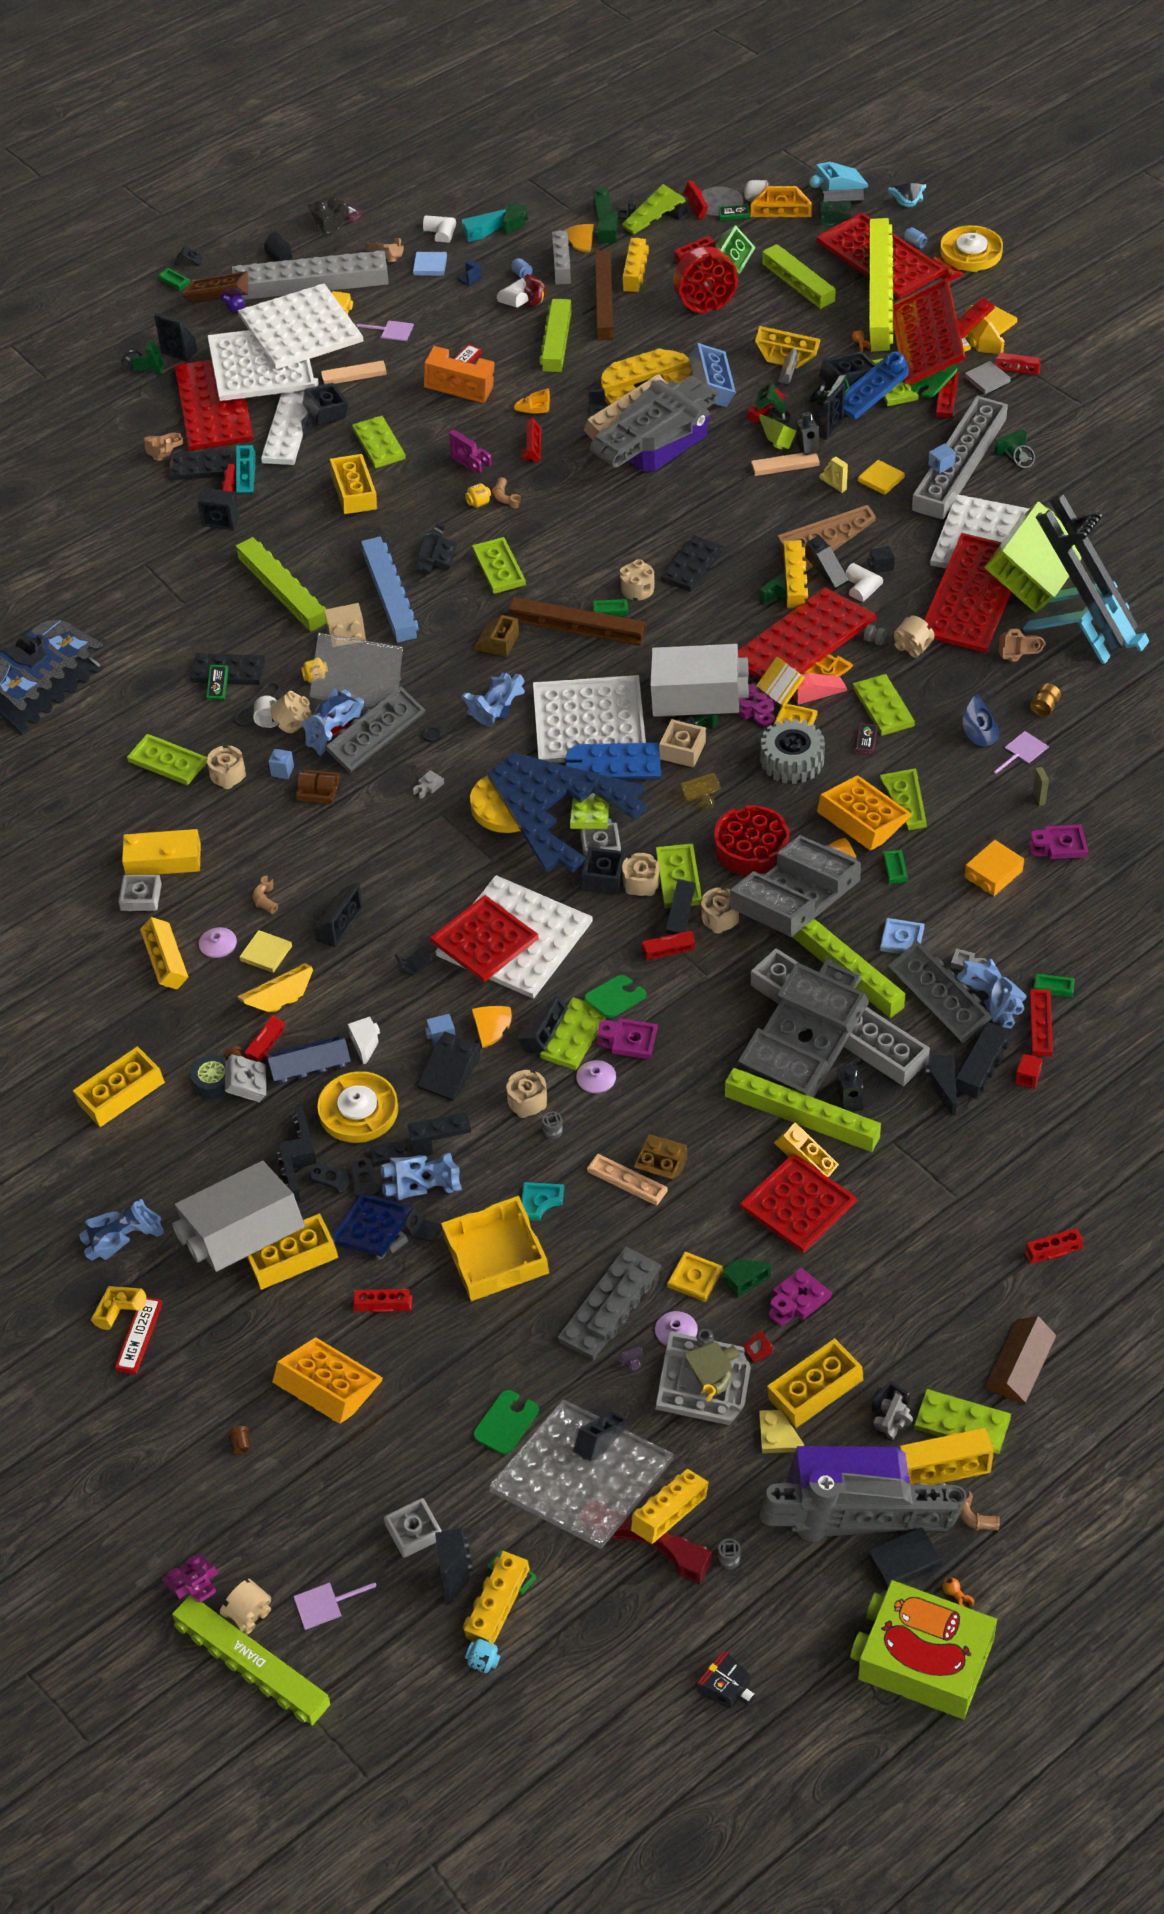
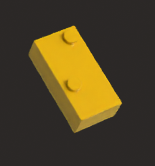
M358 454L330 459L331 477L344 514L377 509L376 491L363 455Z
M198 829L124 834L122 863L125 875H157L200 871L201 843Z
M137 1046L74 1089L73 1092L79 1106L99 1127H102L165 1082L160 1068Z
M321 1214L303 1220L304 1228L247 1256L261 1290L338 1258L335 1244Z
M834 1338L767 1386L769 1400L778 1410H782L789 1422L797 1428L862 1382L863 1369L859 1362Z
M986 1428L963 1433H950L944 1437L900 1446V1450L906 1453L910 1485L916 1483L935 1485L991 1473L994 1449Z

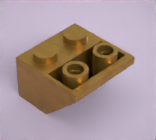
M501 615L486 624L474 650L507 657L519 635L518 619Z
M649 1134L634 1167L674 1179L681 1174L687 1161V1145Z

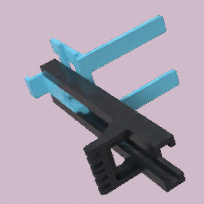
M1064 494L1052 496L1049 502L1068 535L1064 534L1051 509L1047 510L1044 514L1042 512L1038 513L1036 519L1075 588L1060 590L1050 602L1081 597L1086 607L1083 611L1028 621L1023 627L1024 632L1078 622L1102 664L1106 663L1110 658V654L1103 644L1105 640L1111 649L1122 648L1125 644L1126 648L1137 647L1139 651H1142L1149 643V639L1145 633L1135 634L1134 631L1138 625L1129 611V606L1127 602H1124L1117 589L1118 586L1115 581H1112L1087 536L1102 519V514L1094 513L1076 517ZM1073 545H1075L1096 584H1093L1072 548ZM1092 619L1095 620L1101 631L1099 635L1091 623Z

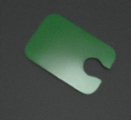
M951 365L944 370L932 374L930 377L911 384V390L918 393L922 387L928 386L929 388L922 393V397L930 398L935 396L957 372V366Z
M619 975L588 992L585 995V1002L602 1016L613 1018L643 1001L647 993L640 986L633 992L624 991L622 988L631 985L633 980L625 975Z
M511 1390L503 1391L475 1429V1440L499 1454L507 1455L511 1453L538 1415V1405L528 1399L522 1411L514 1412L510 1406L513 1402L517 1401L519 1394Z

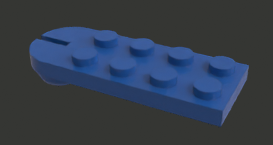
M899 352L888 354L885 359L850 386L844 398V413L856 420L904 380L909 373L904 355H901Z
M659 743L579 744L573 746L567 752L565 766L596 772L597 774L620 780L660 779Z

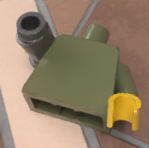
M701 1329L696 1335L700 1348L686 1353L685 1360L703 1388L700 1394H708L706 1401L709 1402L713 1396L727 1389L733 1373L730 1361L739 1357V1353L734 1345L722 1351L717 1342L714 1343L712 1331Z

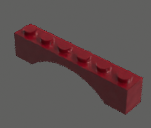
M589 1501L578 1521L579 1533L597 1541L623 1538L643 1542L656 1548L672 1562L680 1576L698 1584H701L712 1563L711 1551L703 1545L692 1544L681 1536L676 1537L666 1532L651 1544L631 1531L632 1519L624 1512H616L599 1502Z

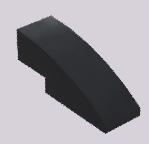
M677 879L666 933L678 934L686 931L696 886L695 882Z

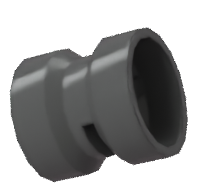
M868 624L864 633V641H874L875 644L881 646L885 640L887 630L881 627L878 629L875 625Z
M554 1111L546 1113L542 1118L543 1134L548 1139H557L563 1133L562 1117Z
M724 1539L718 1546V1561L725 1569H734L740 1563L741 1547L736 1540Z

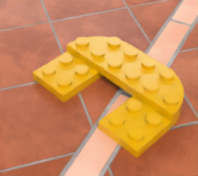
M656 349L655 351L612 363L606 368L601 377V389L605 390V401L608 405H611L636 389L633 384L649 380L658 374L667 383L671 381L675 383L682 382L688 377L693 376L689 358L685 354L676 351Z

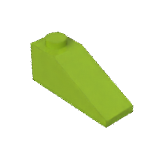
M760 414L759 418L767 439L773 442V446L782 450L783 447L789 449L796 430Z

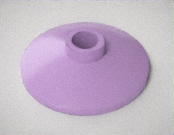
M222 927L206 931L199 939L201 952L211 958H220L230 954L237 944L235 934L231 930Z
M595 1060L587 1062L577 1072L578 1085L589 1093L605 1092L616 1081L614 1068L604 1061Z
M680 1311L664 1314L659 1318L655 1326L656 1337L664 1346H667L670 1332L696 1337L698 1331L695 1320L689 1314Z

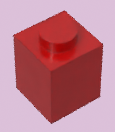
M1023 1054L1017 1070L1015 1084L1035 1089L1041 1073L1043 1059Z

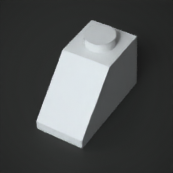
M370 1017L348 1024L350 1037L363 1064L368 1062L378 1044L377 1035L380 1034L377 1023L373 1024Z

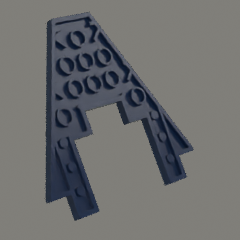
M511 753L488 772L489 780L546 873L558 863L571 872H574L585 863L583 855L548 832L556 824V818L546 811L566 794L581 803L594 793L633 820H636L647 810V805L637 799L644 792L643 785L517 753Z

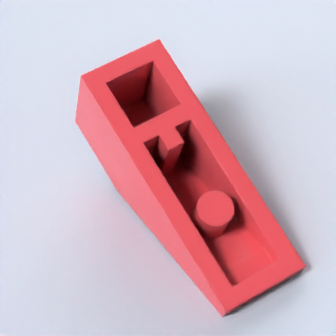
M807 673L803 675L805 678L793 694V698L797 705L845 692L847 687L839 676Z

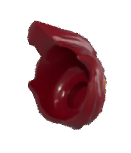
M526 274L524 281L527 285L523 293L527 294L529 301L524 304L527 306H537L544 299L546 287L541 280Z

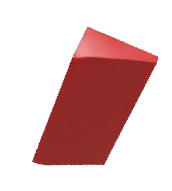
M933 258V261L945 268V273L941 276L943 279L947 278L951 282L963 276L961 271L946 263L943 258Z

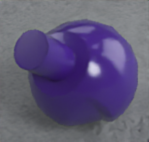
M221 295V300L226 302L227 308L231 312L238 313V310L245 308V300L242 296Z

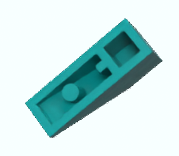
M506 210L462 219L463 233L467 241L472 242L483 239L501 228Z
M253 445L236 446V493H253L255 479Z

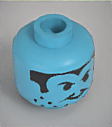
M478 1639L476 1642H471L465 1659L468 1660L467 1664L469 1667L482 1673H487L491 1668L496 1669L501 1656L497 1655L498 1647L483 1639Z

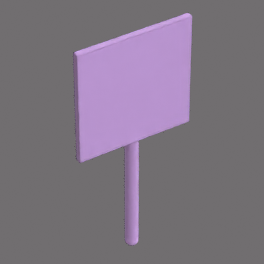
M388 321L386 327L356 324V326L384 330L381 336L383 339L407 341L414 324Z
M1024 731L1005 747L1014 755L998 767L994 774H997L1016 757L1029 764L1049 746Z
M330 1583L294 1596L305 1630L340 1617L341 1613L337 1601L374 1588L376 1583L366 1585L338 1597L334 1596Z

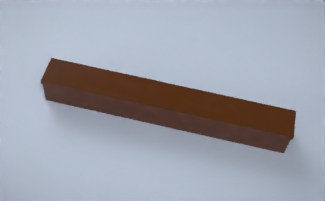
M596 250L598 341L614 340L611 250Z
M517 597L512 598L513 600L509 607V611H511L510 617L517 618L518 623L638 646L641 645L646 635L645 621Z

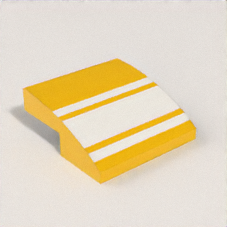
M776 657L757 684V687L785 707L805 677L782 659Z

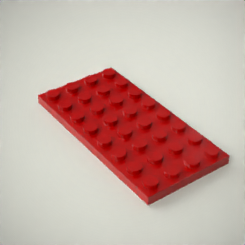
M861 212L816 237L817 243L870 279V217ZM894 233L890 234L893 236L892 290L896 298L901 299L944 275V267Z
M947 278L893 304V326L898 352L904 355L909 368V373L904 379L905 384H915L934 373L966 359L950 283Z
M212 359L175 365L189 451L254 441L246 398L219 400Z
M961 533L924 619L928 623L927 628L929 630L932 628L934 632V640L987 653L1011 595V591L984 568L1002 542Z
M825 587L805 601V604L798 606L738 650V658L748 657L749 674L760 680L776 657H779L790 667L803 674L866 628L868 624L874 622L876 614Z

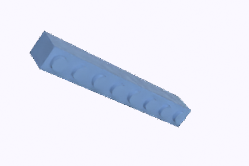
M381 537L361 541L365 561L396 642L417 638L418 623L416 620H413V610L409 609L410 604L408 598H405L404 587H400L399 575L396 576L395 564H391L392 557L390 553L387 554L388 547L386 542L383 543Z

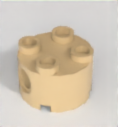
M640 559L620 569L621 593L631 600L633 598H638V600L649 598L654 592V570L652 567Z
M917 616L906 617L894 631L895 647L900 651L904 649L912 657L917 658L934 640V632L932 628L930 630L927 628L928 623Z
M293 691L287 692L271 706L273 720L275 722L278 721L280 729L287 733H294L302 727V722L312 716L309 700Z
M220 746L208 754L207 764L210 779L214 784L222 786L224 789H230L246 777L242 752L238 748L233 746L223 748V746Z
M635 853L631 855V858L628 859L627 857L624 860L622 872L623 886L626 893L638 896L654 895L655 890L658 889L660 884L659 862H656L652 855L646 853Z
M714 888L707 891L702 897V921L714 933H722L725 930L731 929L739 922V912L730 908V889L725 891L721 890V888Z
M522 1070L511 1075L506 1090L509 1107L514 1113H517L521 1118L535 1115L547 1107L546 1082L540 1073H530V1070Z
M248 1579L247 1582L243 1581L231 1592L226 1599L229 1604L227 1607L222 1605L220 1614L229 1623L248 1635L256 1626L254 1622L259 1617L264 1619L271 1611V1607L268 1606L271 1602V1597L251 1579Z

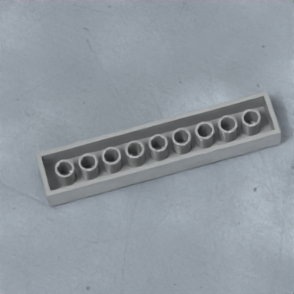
M385 250L232 266V273L248 272V295L242 296L244 300L288 295L320 284H325L329 290L389 284Z
M980 396L975 398L946 443L948 447L956 452L955 465L941 473H938L932 467L929 469L913 494L912 511L942 520L945 518L956 496L960 494L1006 421L1008 404Z
M777 948L774 949L751 971V986L779 1004L778 993L798 962ZM867 1007L843 1046L902 1086H905L929 1060L930 1048Z

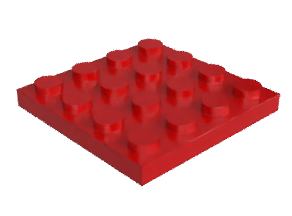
M484 895L431 936L430 939L431 943L481 981L485 982L539 939V935L488 896Z
M793 1153L740 1203V1208L801 1253H804L856 1203L857 1197Z

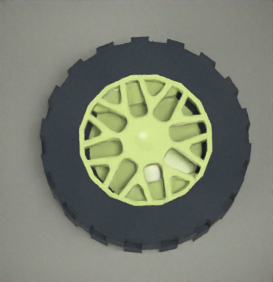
M208 1055L197 1060L192 1065L190 1079L193 1090L197 1092V1095L213 1099L227 1094L225 1091V1061H227L225 1057Z

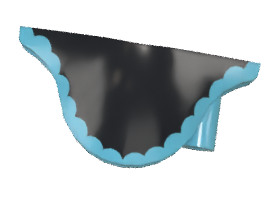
M907 183L889 187L887 191L896 198L900 205L913 207L917 202L923 201L922 192L925 190L926 185Z

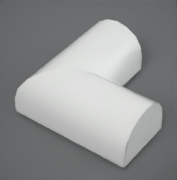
M424 217L423 230L436 232V242L449 243L451 241L456 226L454 218Z
M520 279L501 290L497 294L498 302L519 307L529 301L527 294L523 293L527 285L524 279Z
M855 563L850 564L845 574L849 581L856 584L850 589L849 596L861 602H864L883 584L882 577Z

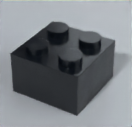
M334 383L305 389L302 404L308 412L312 413V418L317 424L346 418L348 402Z
M203 488L197 501L202 526L234 530L240 518L236 493Z
M589 847L581 875L582 890L619 894L623 881L622 865L626 859V852Z

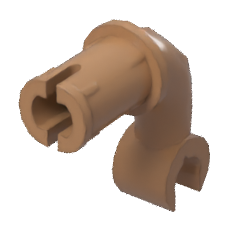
M502 477L498 478L495 487L492 489L495 499L498 502L510 504L512 508H519L521 496L518 494L505 495L504 489L507 480Z
M263 876L261 883L253 891V901L256 907H261L270 914H274L278 909V904L268 899L264 892H269L273 889V879L268 882V876Z
M969 1491L960 1513L964 1523L974 1528L975 1531L979 1529L998 1531L1000 1525L999 1516H983L971 1511L970 1506L973 1495Z

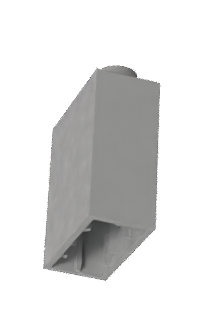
M738 644L652 648L651 697L653 716L739 713V698H749L748 657L738 658Z
M264 1161L258 1162L176 1203L175 1206L180 1219L172 1223L179 1241L182 1245L187 1244L194 1260L198 1263L206 1259L216 1272L305 1227L294 1194Z

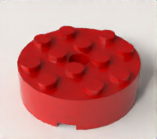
M700 247L686 254L677 265L673 277V286L677 296L690 310L697 313H707L709 310H719L725 306L733 297L738 285L736 266L724 252L714 247Z
M747 805L743 809H732L726 812L715 826L714 848L718 861L728 870L745 876L750 875L753 871L760 875L768 873L777 866V853L789 844V828L785 824L784 818L774 810L763 806Z

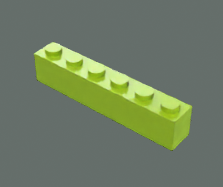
M778 244L762 251V264L821 309L835 302L836 289Z
M552 299L551 305L548 306L547 325H545V335H543V345L541 348L542 355H540V365H543V371L562 372L571 318V299Z

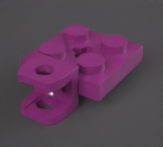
M454 429L449 432L452 459L477 473L482 472L481 464L487 467L492 465L491 455L482 448L477 450V445L474 441Z
M755 683L748 685L749 698H739L738 714L745 720L753 716V721L762 727L775 722L774 715L770 713V711L774 710V699L757 687Z
M1081 824L1045 826L1044 830L1031 832L1032 841L1029 842V849L1033 856H1048L1049 853L1050 859L1088 857L1089 852Z
M619 1018L618 1022L600 1021L597 1031V1045L612 1049L613 1054L651 1060L658 1024ZM608 1027L610 1030H603V1028ZM637 1037L638 1041H632L631 1039Z
M800 1268L773 1289L772 1295L774 1298L771 1300L770 1306L772 1309L769 1311L768 1317L779 1326L787 1324L795 1317V1314L803 1320L831 1298L832 1292ZM800 1291L805 1292L806 1296L804 1294L798 1295ZM776 1314L783 1315L784 1317L778 1318Z
M199 1554L198 1556L190 1557L181 1567L170 1570L167 1576L162 1578V1581L179 1599L190 1593L196 1602H202L215 1594L216 1589L209 1579L217 1575L218 1572L210 1562Z

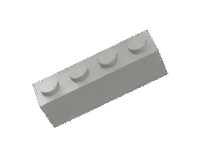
M555 231L552 232L555 283L571 284L568 232Z

